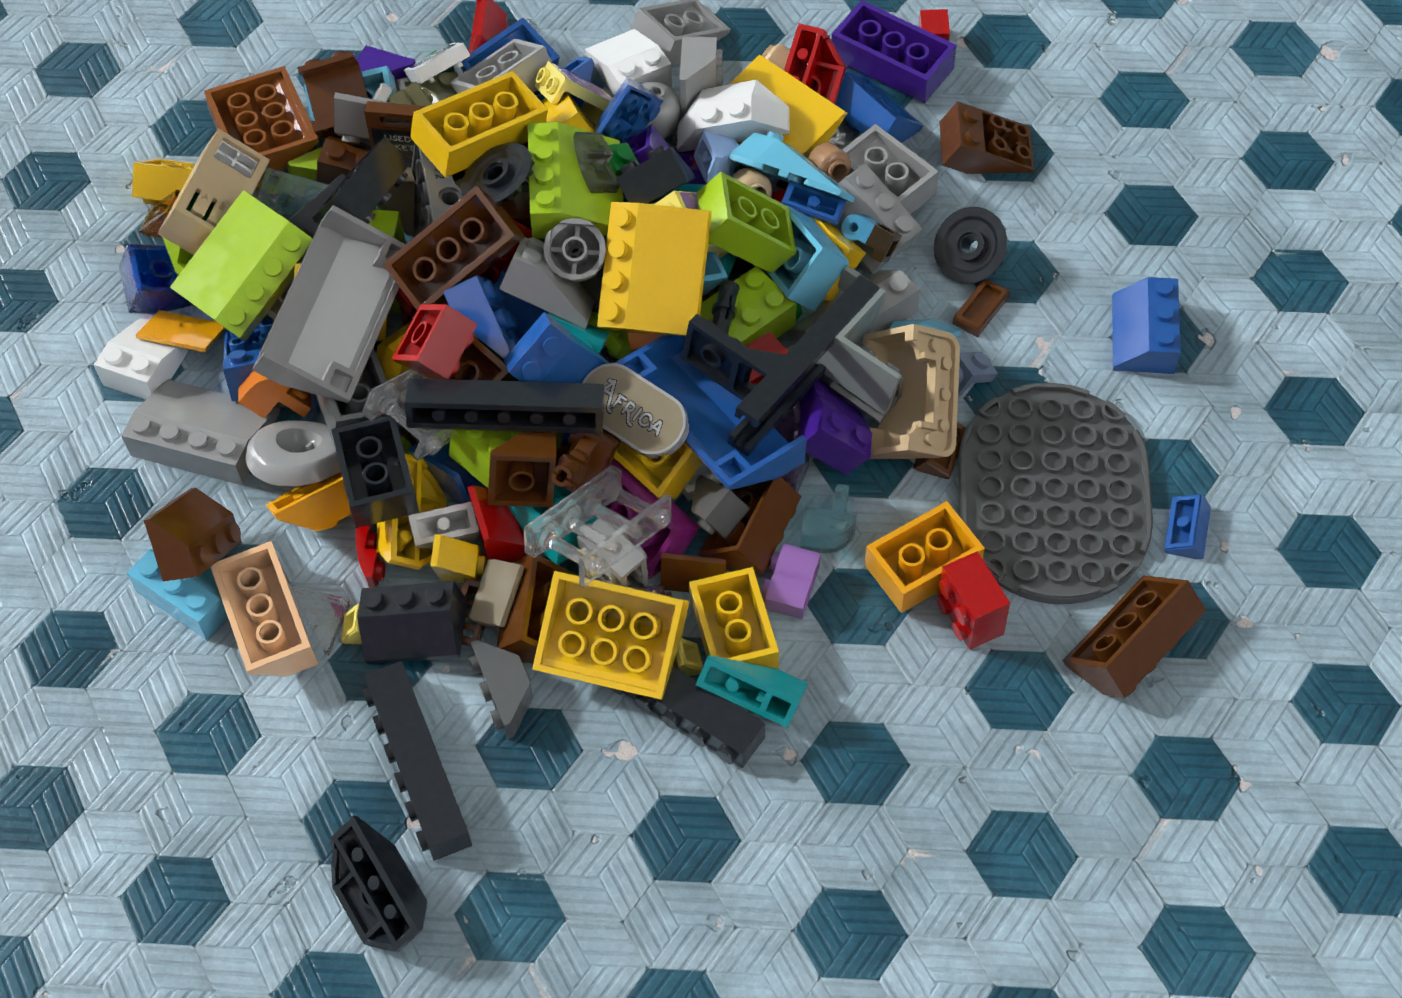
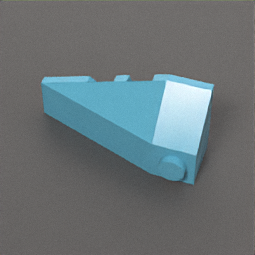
M767 131L766 135L754 132L729 154L728 159L747 168L759 170L764 175L789 183L794 181L853 203L855 197L794 147L783 142L784 136L771 131Z

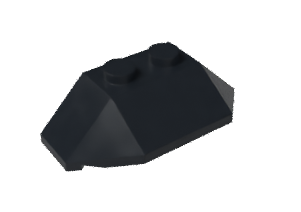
M352 816L330 837V848H333L331 860L332 889L364 945L399 952L423 930L427 899L396 846L361 818Z

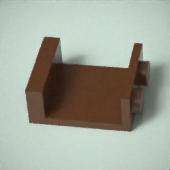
M338 51L330 58L323 60L311 59L306 61L303 66L297 67L298 73L305 81L315 120L311 121L314 133L321 140L333 134L338 135L334 132L335 92L369 99L358 58L352 51Z

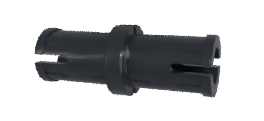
M724 280L720 283L718 299L713 304L711 312L713 315L712 322L717 328L729 335L731 321L736 317L737 313L735 304L740 286L734 281Z

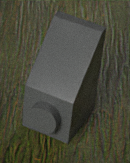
M700 474L696 479L691 512L699 519L697 525L707 534L712 536L715 532L726 538L750 508L731 490Z

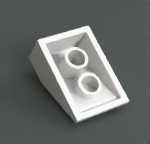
M635 29L585 49V54L588 58L593 59L594 67L613 95L616 94L626 77L636 80L640 84L654 81L673 87L670 61L656 43Z
M146 313L107 343L95 361L94 367L103 386L146 400L168 379L171 380L190 349L137 339L136 334L153 317V315Z

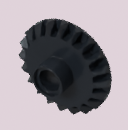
M505 143L489 149L476 159L466 171L461 184L462 196H465L478 185L502 207L505 201L512 200L518 193L522 192L521 187L529 183L528 177L534 173L532 167L535 164L531 153L525 146L518 143Z
M966 207L949 215L939 227L934 241V256L940 270L948 278L962 284H975V282L986 281L987 277L996 274L997 268L1003 265V258L1008 253L1007 242L1009 240L1006 235L1007 229L1002 224L1001 219L993 212L981 207ZM977 241V249L970 253L971 244Z

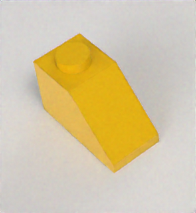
M434 534L431 568L441 582L454 581L455 583H463L465 578L480 582V577L483 575L487 565V556H483L479 545Z

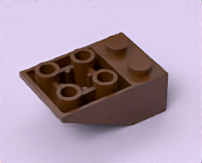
M959 101L940 120L943 166L966 174L1032 173L1034 171L1030 126Z

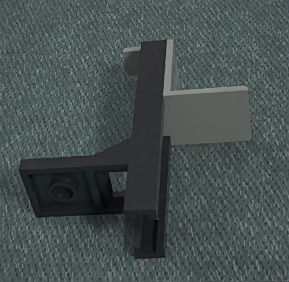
M846 266L842 270L838 283V288L843 291L842 295L786 354L748 349L738 339L732 338L717 328L713 322L696 314L689 321L681 359L742 400L737 406L734 416L740 419L744 415L745 418L729 434L727 443L748 457L823 374L882 414H886L891 406L901 375L857 346L863 340V335L869 334L874 328L886 293L885 290L849 266ZM752 369L764 376L758 384L749 382Z

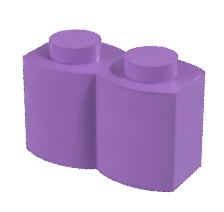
M783 544L780 552H774L770 565V570L774 571L771 580L765 579L761 591L767 610L803 619L820 567L821 553L788 544Z

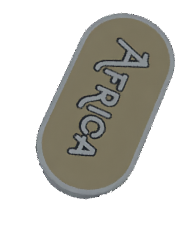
M607 363L596 367L584 378L582 383L604 384L603 429L643 456L659 458L658 456L664 454L669 455L677 451L685 442L689 433L688 414L685 407L676 398L628 367L618 363Z

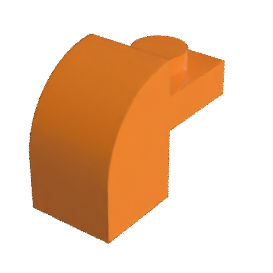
M255 371L238 387V403L262 418H265L278 402L302 417H305L311 410V394L309 392L280 385Z

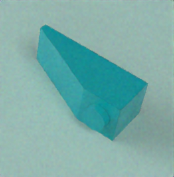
M708 655L696 685L788 728L808 683L779 669Z

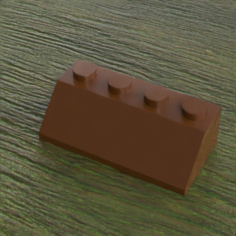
M477 185L383 265L418 310L420 304L447 303L443 291L474 276L481 275L522 241L525 236L509 214Z
M1143 575L1062 661L1066 667L1100 693L1126 698L1135 691L1136 686L1141 680L1156 668L1157 663L1166 653L1176 646L1178 640L1196 625L1197 620L1206 609L1188 580Z

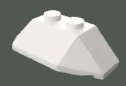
M758 80L702 89L678 124L677 150L679 152L696 150L703 130L735 138L737 142L745 141L754 132L766 135L767 131L780 135L789 134V107Z

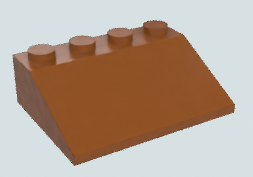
M285 66L204 90L210 115L216 129L219 128L270 160L259 183L271 180L288 167L289 161L302 156L319 143L318 136L314 133L311 121Z

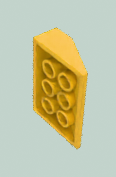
M761 55L757 56L730 83L735 84L758 80L789 107L790 133L782 135L784 136L783 142L794 147L807 159L815 147L829 142L847 115V112Z
M611 202L597 327L614 332L686 336L689 321L696 314L700 315L711 211L645 203Z
M554 571L532 670L662 700L682 637L690 601Z

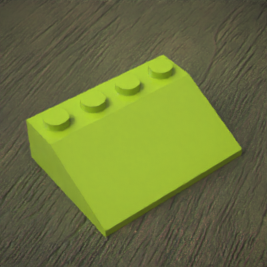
M560 122L528 123V150L535 163L532 167L534 173L529 177L532 238H546L548 232L557 226L559 222L571 218L590 221L600 230L603 236L608 234L611 202H623V191L616 180L617 177H611L599 155V151L604 145L620 144V140Z
M243 190L170 288L246 342L294 278L295 263H302L313 238Z

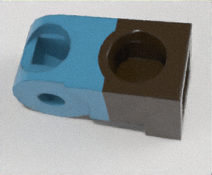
M863 213L846 216L841 225L842 233L847 239L859 240L874 249L871 257L880 263L890 260L902 237L901 234Z

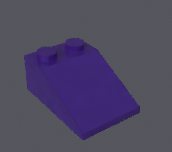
M818 380L801 399L798 437L803 435L807 439L806 453L847 475L871 458L872 432L859 410L830 391L827 384Z

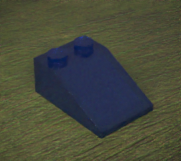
M126 245L119 269L129 313L156 314L159 310L168 312L193 305L170 288L179 275L175 272L166 246Z

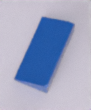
M790 181L781 203L809 217L837 226L843 215L847 200Z
M1203 494L1172 497L1164 548L1165 553L1193 559L1204 558L1211 506Z

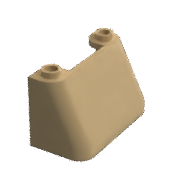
M917 324L864 334L863 345L869 347L876 354L875 358L884 364L889 362L901 371V376L903 377L902 397L882 423L878 425V429L870 428L872 432L871 458L869 459L941 458L950 456L955 450L957 436L960 345L957 338L950 332Z

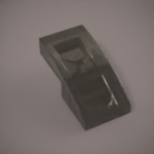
M575 132L573 139L581 173L590 192L617 193L620 185L616 180L617 176L609 165L613 152L602 134Z

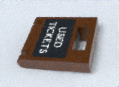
M367 101L364 114L371 148L385 137L412 161L414 141L410 136L413 112L426 106ZM384 117L407 119L409 124L383 122Z

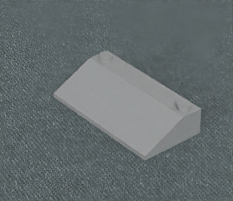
M332 205L319 224L252 370L280 385L348 403L399 289V285L383 264L406 244Z

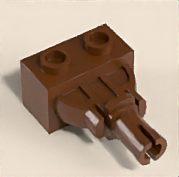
M604 429L602 434L571 433L568 439L571 447L567 454H563L559 458L554 469L555 472L552 473V481L557 486L563 487L587 501L597 494L621 443V440Z

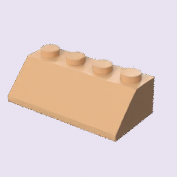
M272 541L217 561L210 567L248 674L288 677L319 664Z

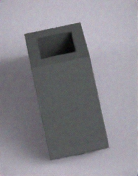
M478 640L472 641L470 643L473 655L468 656L470 665L475 675L479 673L482 675L484 682L480 683L479 686L485 702L492 700L495 710L490 711L496 729L500 730L503 728L507 740L515 736L534 698L531 683L519 655Z

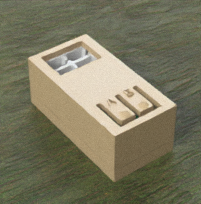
M218 128L200 154L158 234L194 255L241 192L244 190L252 196L270 160Z

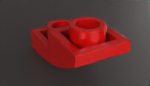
M371 525L356 528L355 536L358 561L368 588L378 587L379 581H384L386 571L385 562H381L378 550L376 549L377 533H373Z

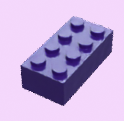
M863 0L857 4L831 34V41L845 65L923 103L927 102L954 69L957 45Z

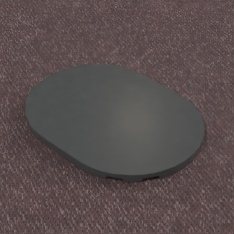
M1059 383L1028 384L1013 388L1011 392L998 398L995 397L985 403L978 410L970 424L967 425L962 436L958 460L959 516L984 546L983 561L999 586L1009 592L1032 601L1048 604L1087 602L1107 595L1127 582L1145 558L1153 530L1148 453L1139 431L1135 430L1126 419V414L1110 401H1103L1091 395L1089 390Z

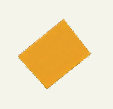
M159 310L138 331L136 338L205 353L226 328L215 321Z

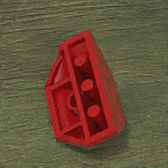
M477 0L469 54L509 27L507 14L494 0Z
M798 23L784 71L835 104L847 67L825 29Z

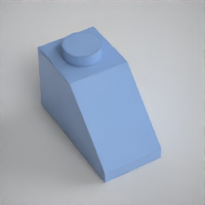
M703 130L694 153V159L706 183L720 172L732 177L735 167H739L740 164L728 159L729 154L739 146L735 138Z

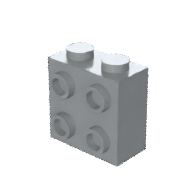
M602 517L593 524L589 523L583 527L577 536L579 547L578 555L582 566L580 570L585 577L644 591L649 589L647 555L638 544L634 543L632 545L625 539L623 532L616 524H609Z

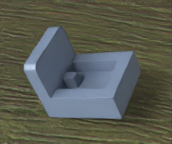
M983 352L960 353L958 395H962L971 383L992 382L997 376V371Z

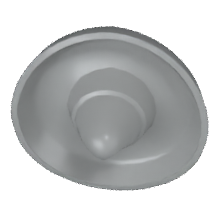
M310 421L272 423L258 430L247 446L245 459L248 469L255 477L272 485L303 486L325 480L341 472L336 448L326 424Z

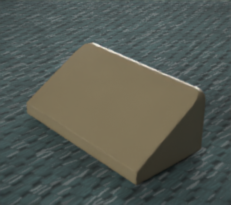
M495 559L488 560L469 614V619L486 628H504L525 566Z

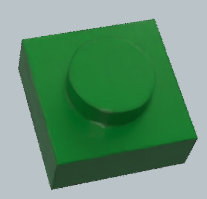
M628 143L604 145L599 151V155L611 177L622 175L620 170L622 167L635 160L637 161Z

